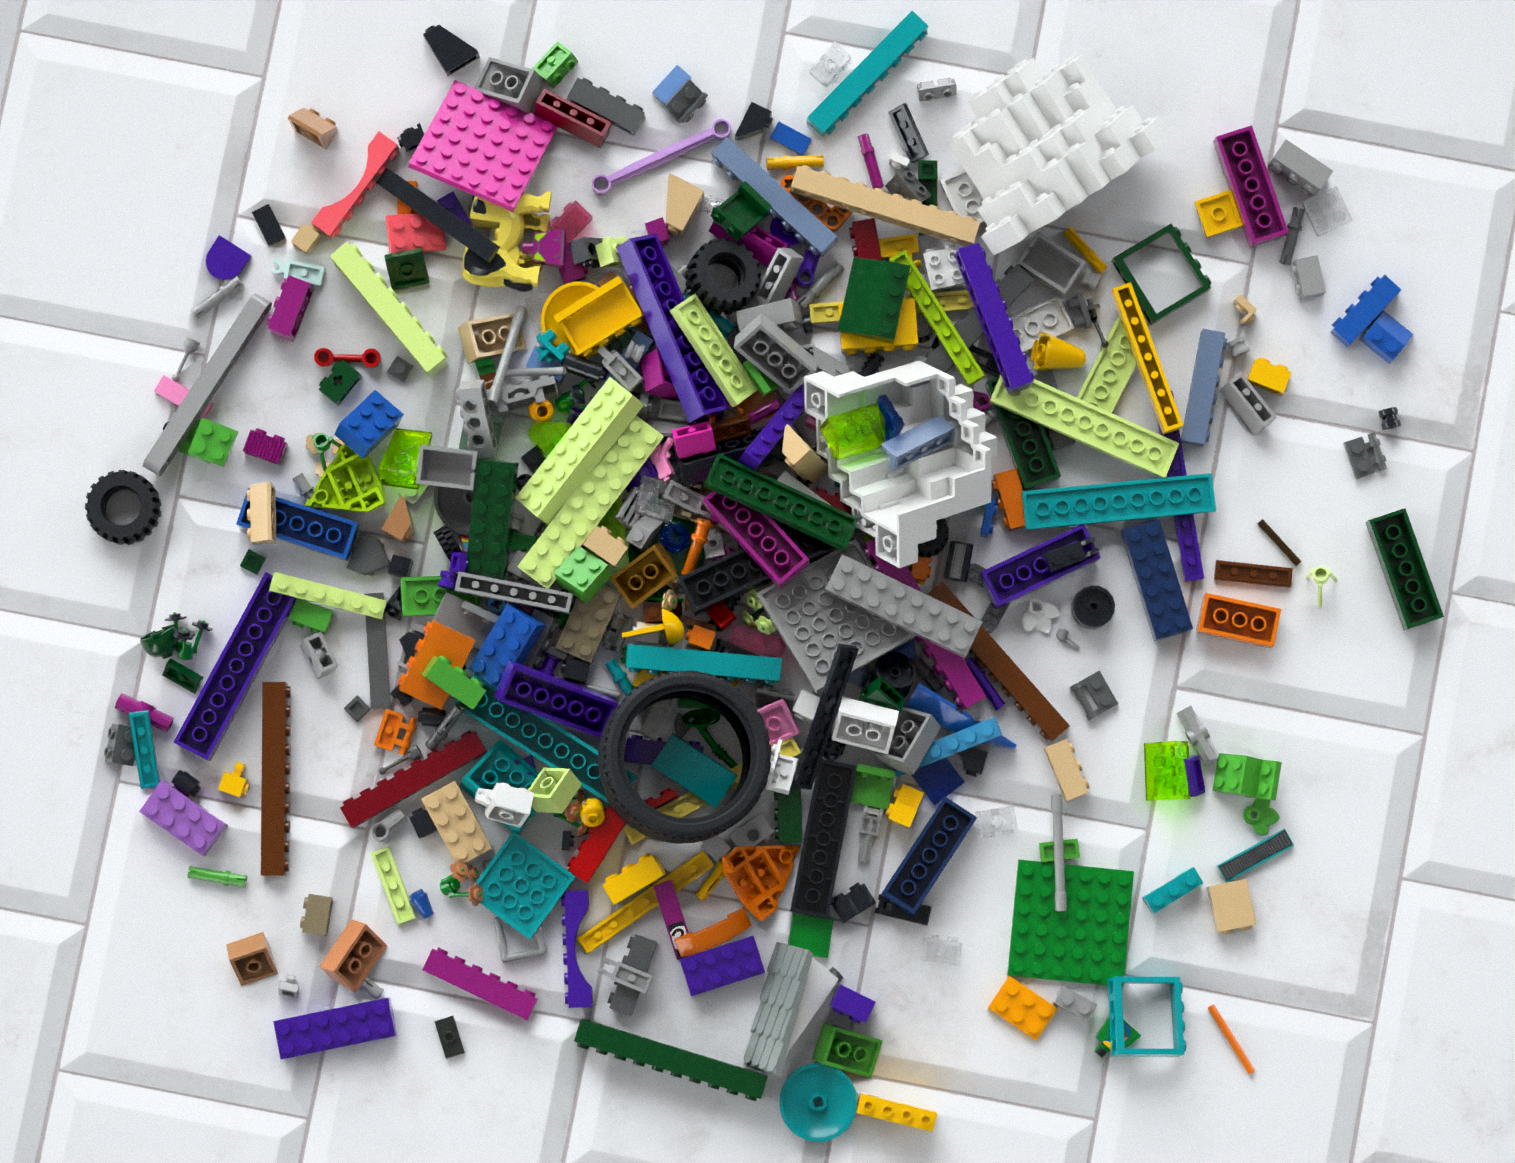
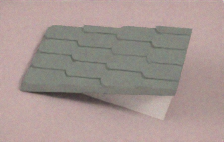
M776 942L767 967L768 975L760 995L761 1002L750 1030L752 1035L744 1055V1064L748 1067L781 1077L787 1053L839 980L812 958L813 953L811 951Z

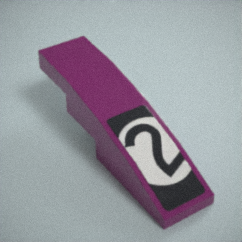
M672 880L653 887L676 959L679 960L685 957L680 956L674 939L689 932Z

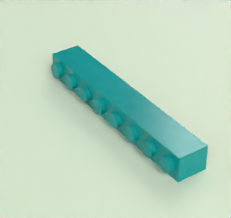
M911 11L807 117V122L820 135L824 136L826 133L830 135L836 128L835 124L839 120L844 121L850 114L848 111L852 107L856 108L863 101L861 98L866 93L869 95L875 89V83L878 80L883 81L889 74L887 71L892 66L894 68L897 67L902 61L901 57L905 53L908 55L915 48L914 44L918 40L921 42L928 35V25L915 12Z
M628 644L625 668H629V672L641 673V670H648V674L660 675V671L668 673L674 671H699L715 675L717 678L725 677L726 681L737 682V678L745 679V683H756V680L764 681L763 684L775 685V682L780 681L782 658Z

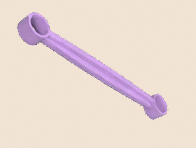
M718 119L713 123L711 129L655 152L609 176L604 174L596 175L592 180V189L598 195H606L610 191L611 186L660 166L715 138L724 140L731 134V125L725 119ZM718 124H725L728 127V132L725 135L721 136L715 133V127ZM599 179H605L608 181V188L599 191L595 188V182Z

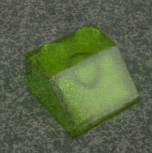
M569 422L535 423L529 428L527 435L529 440L546 456L566 434L571 424Z

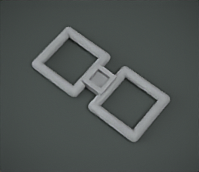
M492 859L483 861V870L486 869ZM500 917L494 919L502 962L507 963L547 953L541 924L536 931L539 948L508 954L502 925L506 922Z

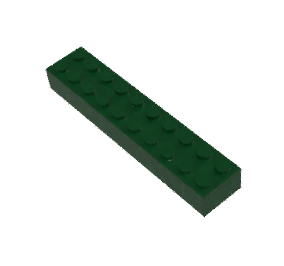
M583 1018L580 1020L574 1042L578 1043L577 1047L587 1050L589 1047L596 1048L597 1053L607 1055L608 1052L613 1053L616 1059L626 1061L629 1058L634 1060L633 1064L642 1067L645 1064L652 1065V1070L663 1073L665 1069L671 1071V1076L682 1078V1075L690 1077L689 1081L697 1084L704 1081L708 1083L707 1087L719 1090V1087L727 1089V1093L736 1096L738 1092L746 1094V1099L752 1101L762 1098L768 1075Z

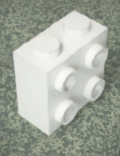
M949 244L940 250L930 248L926 250V253H923L922 258L929 288L933 293L966 286L954 257L957 249L961 248L960 245Z

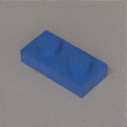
M991 498V503L986 504L980 537L987 538L988 534L993 532L994 523L991 522L992 515H996L998 504H995V498Z

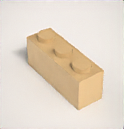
M1065 739L1045 747L1044 751L1065 802L1087 794V789L1090 786L1086 777L1082 778L1080 773L1082 766L1080 761L1075 760L1073 756L1075 749L1072 742H1068Z

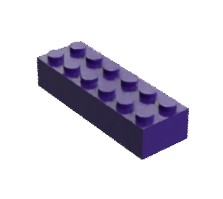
M1085 525L1077 526L980 572L978 576L994 609L996 610L1097 562L1101 558L1099 553L1088 557L1084 561L1050 573L1044 558L1045 553L1091 538ZM1094 543L1083 546L1085 553L1096 548Z
M511 660L508 661L494 694L497 700L502 703L601 738L610 715L618 706V703L612 697Z
M390 997L273 1021L280 1060L397 1036Z

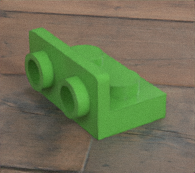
M557 41L532 69L554 89L574 69L578 60L570 50Z

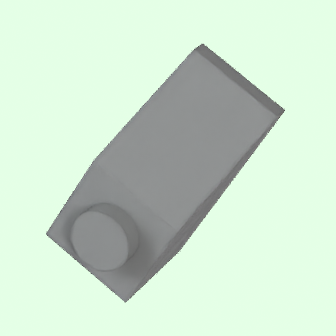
M648 511L634 524L625 540L632 546L645 552L665 520Z

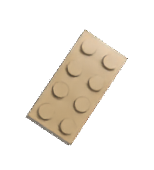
M453 781L421 799L455 862L459 861L461 864H467L493 850L457 781Z

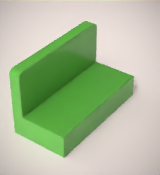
M749 360L743 363L742 366L763 398L780 387Z

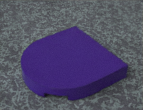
M219 235L206 255V267L216 279L230 280L240 275L252 256Z

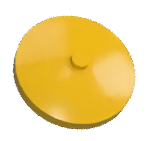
M571 282L560 286L547 298L541 313V327L543 334L551 329L557 335V338L551 343L555 348L562 342H565L570 347L569 353L577 355L575 353L576 350L554 316L598 289V286L587 282ZM599 345L596 346L595 348H593V353L583 358L592 357L598 354V350L601 347Z

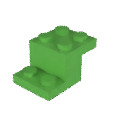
M201 418L197 421L178 452L209 464L211 462L225 467L238 431Z
M1219 753L1212 791L1276 801L1282 762L1262 760L1245 755Z

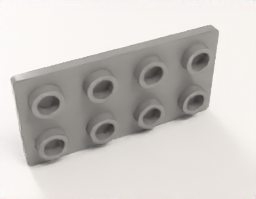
M446 592L433 619L466 636L469 635L475 638L473 647L480 650L499 616Z

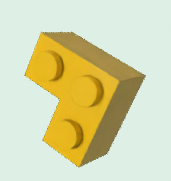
M902 784L901 787L897 786L893 795L896 798L894 804H889L885 813L888 815L887 820L909 829L924 793L905 784Z

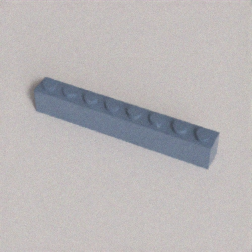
M728 137L711 153L712 162L718 168L723 167L727 171L726 175L734 181L736 179L740 184L746 181L772 206L769 214L773 218L778 217L782 221L781 225L789 231L791 229L795 233L794 236L797 240L808 244V249L817 256L819 254L823 258L838 242L837 236Z

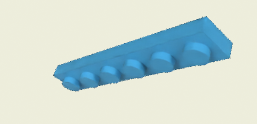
M996 717L933 741L917 769L1001 736L1002 733ZM893 769L896 771V777L906 774V772Z

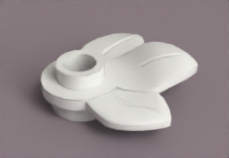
M1034 597L1027 602V611L1022 617V623L1027 632L1036 627L1043 633H1049L1052 626L1051 618L1058 617L1059 611L1055 605L1045 603L1041 598ZM1033 604H1038L1039 610H1033Z

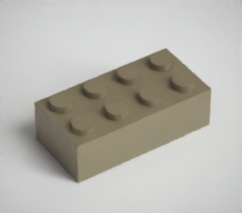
M603 585L587 604L577 598L555 648L592 665L621 599V593Z

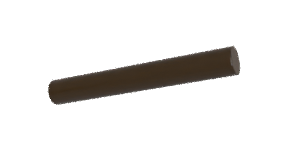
M1263 519L1257 523L1295 566L1301 562Z

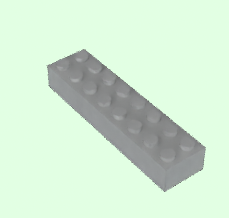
M843 554L840 556L824 590L962 658L966 657L982 624V621Z

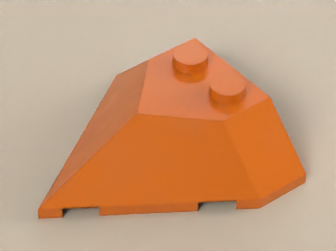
M801 845L736 846L722 857L723 873L740 902L759 921H763L776 911L779 904L777 903L781 892L785 889L794 865L793 860L796 853L799 852Z

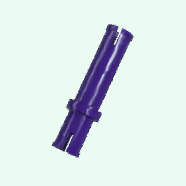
M973 657L968 659L966 664L987 696V699L997 711L1006 703L984 675L985 671H982L976 664Z

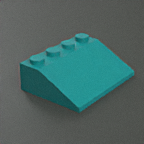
M500 739L464 776L459 786L475 800L478 788L493 790L496 783H507L514 788L529 789L539 773ZM514 760H518L520 763L516 765ZM531 806L530 815L521 828L505 823L502 824L511 832L514 831L519 834L538 812Z

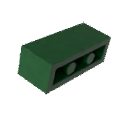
M791 785L788 795L774 791V800H778V808H774V819L778 820V827H775V839H779V843H802L801 789L794 788Z

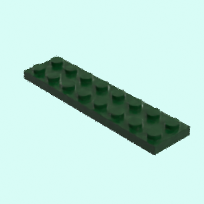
M719 453L704 484V487L843 552L847 549L859 518Z

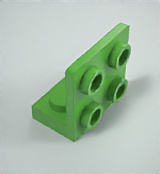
M858 763L850 802L887 810L896 771Z

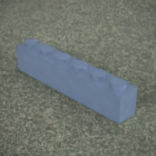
M1209 329L1201 330L1181 434V443L1203 447L1205 442H1209L1210 431H1207L1208 424H1212L1214 416L1211 408L1212 405L1216 404L1217 394H1214L1215 387H1219L1221 376L1218 375L1219 368L1223 367L1224 357H1221L1222 349L1226 350L1228 341L1225 338L1224 332Z

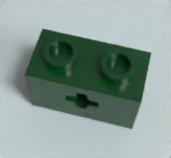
M344 360L340 363L337 362L331 369V375L328 378L324 377L319 384V391L337 406L341 404L362 378L361 374ZM342 378L343 384L336 385L335 380H340Z

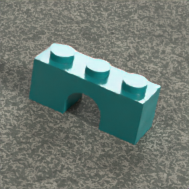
M1191 867L1142 898L1150 912L1154 914L1204 883L1195 868Z

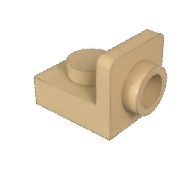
M1240 294L1233 302L1236 304L1234 307L1241 314H1246L1240 321V324L1243 325L1245 322L1249 324L1256 317L1254 313L1257 309Z

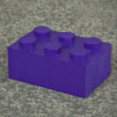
M839 984L829 1005L832 1006L831 1011L841 1016L846 1013L850 1015V1020L861 1024V1022L866 1023L876 1002Z

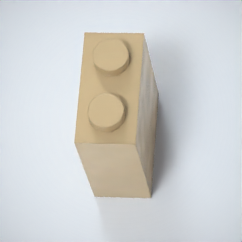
M1247 879L1207 887L1216 932L1227 935L1232 934L1233 929L1240 928L1241 931L1251 930L1252 925H1256Z

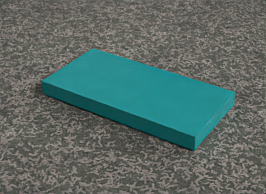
M672 733L651 765L715 808L737 778L735 773L674 733Z

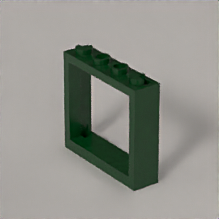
M1172 223L1115 256L1111 261L1124 283L1131 282L1141 311L1150 325L1160 321L1211 289L1209 277L1203 275L1200 270L1202 267L1196 258L1193 259L1190 254L1192 252L1191 248L1186 242L1183 243L1180 238L1182 236L1180 230L1176 226L1174 227ZM1169 233L1202 287L1156 314L1123 259Z

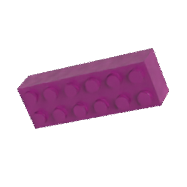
M1252 125L1215 137L1213 143L1229 190L1232 192L1249 248L1286 237L1289 231Z
M714 491L703 499L706 509L780 590L810 565L808 557L772 518Z

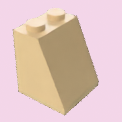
M671 173L668 177L666 228L669 230L668 233L676 238L678 236L683 238L704 200V190Z

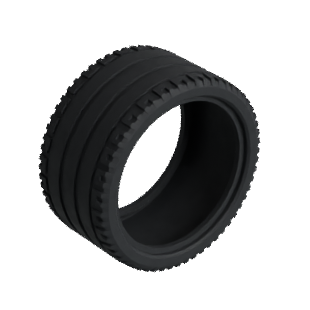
M674 671L661 674L641 683L627 694L610 715L603 729L598 747L599 778L605 796L609 803H611L614 811L624 822L639 833L658 841L675 844L707 840L736 825L758 802L765 789L770 772V738L768 730L764 725L765 722L760 712L756 710L757 707L750 698L745 696L744 692L738 687L731 685L732 683L723 678H717L715 675L699 671ZM667 699H692L714 708L731 724L741 746L742 773L734 794L719 811L698 818L669 816L648 805L633 788L625 769V740L635 717L650 705Z

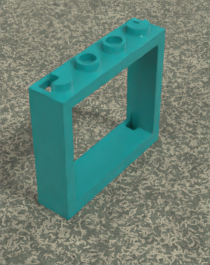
M1113 976L1107 979L1111 1057H1179L1184 1055L1186 1041L1183 1037L1185 1022L1182 1019L1184 1003L1181 1001L1183 984L1180 982V977ZM1121 984H1170L1174 1049L1125 1048Z

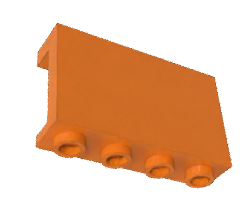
M432 619L431 623L427 622L423 630L425 635L422 640H418L415 646L417 652L414 657L411 656L406 664L408 670L406 674L402 673L397 684L400 685V691L442 710L449 693L421 674L434 655L437 657L442 655L452 662L451 666L453 668L458 666L462 669L475 643V638L469 635L466 636Z

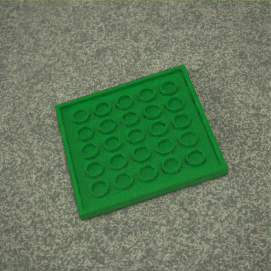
M1018 859L1007 975L1108 986L1107 979L1113 976H1124L1134 871L1064 864L1067 911H1055L1054 863Z

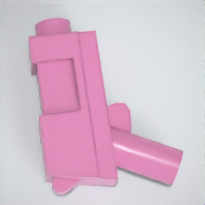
M670 437L667 438L664 445L659 444L650 456L652 464L655 465L659 473L657 474L659 479L664 480V482L670 481L671 476L675 474L669 461L671 457L669 449L674 443Z

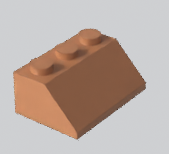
M351 919L319 967L330 978L356 993L387 945L366 924Z

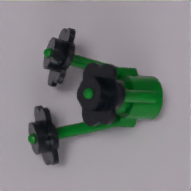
M585 379L579 384L572 385L569 391L555 399L558 410L561 413L566 411L570 414L575 402L577 404H585V392L581 387L589 382L595 389L594 381ZM586 405V406H579V407H576V408H578V409H580V410H584V409L587 407V405Z
M173 612V614H169V618H166L165 621H173L177 629L173 634V637L179 640V645L176 648L178 652L177 658L191 660L193 659V654H197V647L203 630L213 631V628L208 627L209 623L204 620L193 622L192 625L199 628V631L192 646V643L186 642V640H192L195 632L190 631L188 628L179 629L178 620L186 619L187 617L181 616V613Z

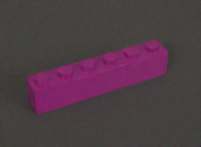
M438 947L437 950H431L422 969L423 971L525 1020L529 1019L538 1001V998H535L536 993L527 989L523 992L517 989L518 985L511 981H507L506 984L500 981V976L492 972L487 975L482 972L483 968L475 964L472 967L466 965L465 959L458 956L452 958L447 955L448 951Z

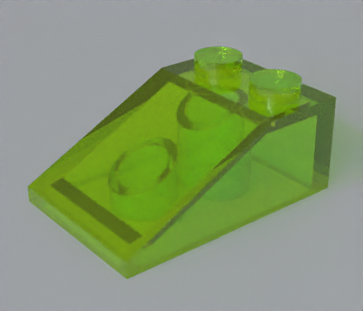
M395 429L378 468L382 485L419 489L420 484H416L420 445H431L432 432Z

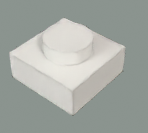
M892 152L889 163H892L891 166L897 170L907 168L910 159L895 152Z

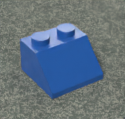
M1383 311L1360 341L1390 364L1408 343L1413 333Z

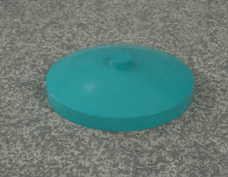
M812 1063L798 1068L786 1079L780 1092L779 1107L785 1124L795 1135L808 1141L824 1142L840 1136L851 1125L857 1110V1095L852 1082L841 1070L821 1063Z

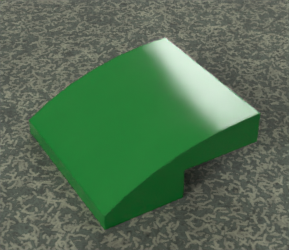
M792 913L788 945L807 949L813 953V956L828 958L834 920Z

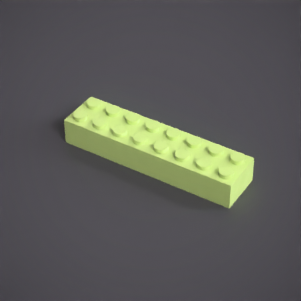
M347 241L330 255L332 261L431 378L448 364L446 361L448 356L440 345L437 347L434 345L436 343L434 338L428 331H422L423 326L415 316L411 318L409 308L403 301L401 303L398 302L399 298L391 287L388 289L385 287L387 284L379 273L375 274V269L368 259L365 258L363 260L361 258L363 255L355 244L350 245Z
M609 377L515 498L536 517L549 525L576 488L597 466L645 404Z

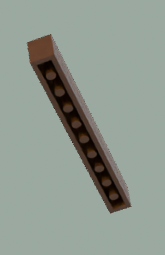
M943 581L927 594L974 617ZM981 625L968 653H973L977 657L975 660L982 669L985 667L990 672L988 676L994 683L999 682L1002 686L1001 691L1007 697L1011 696L1015 700L1014 706L1020 712L1024 711L1028 715L1026 718L1033 727L1037 725L1041 730L1039 734L1046 741L1049 739L1052 742L1070 725Z
M262 682L261 876H286V872L290 870V861L286 860V852H290V841H287V833H290V821H287V814H290V802H287V794H290V783H287V775H290L291 766L290 763H287V756L291 754V745L287 744V736H291V725H288V717H291V706H288V698H291V686H288L287 682Z

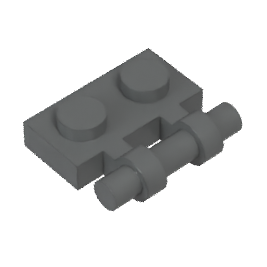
M1375 432L1368 434L1370 441L1368 443H1364L1363 437L1343 443L1355 479L1375 473L1373 465L1378 464L1380 471L1387 469L1385 464L1386 458L1385 455H1382L1379 446L1381 443L1376 438ZM1370 448L1373 449L1375 458L1371 460L1367 451Z

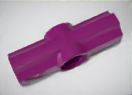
M123 693L118 697L114 707L128 715L130 712L149 710L151 725L167 733L174 721V717L157 710L156 707L143 701H137Z

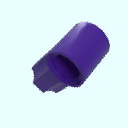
M809 249L804 251V260L795 278L796 285L802 289H806L812 284L820 259L819 254L816 256ZM807 275L809 277V281H801L800 276Z

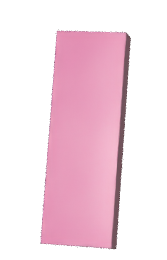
M163 375L154 390L155 393L180 406L190 391ZM210 402L200 419L206 418L214 405Z

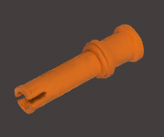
M701 518L697 519L696 522L698 524L695 533L691 535L693 541L681 572L683 575L695 570L703 545L708 542L709 530L714 525L712 522Z

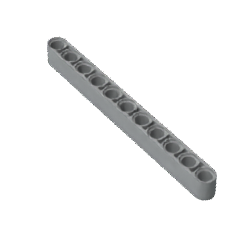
M256 293L250 297L146 456L143 467L158 476L165 472L272 307V302Z

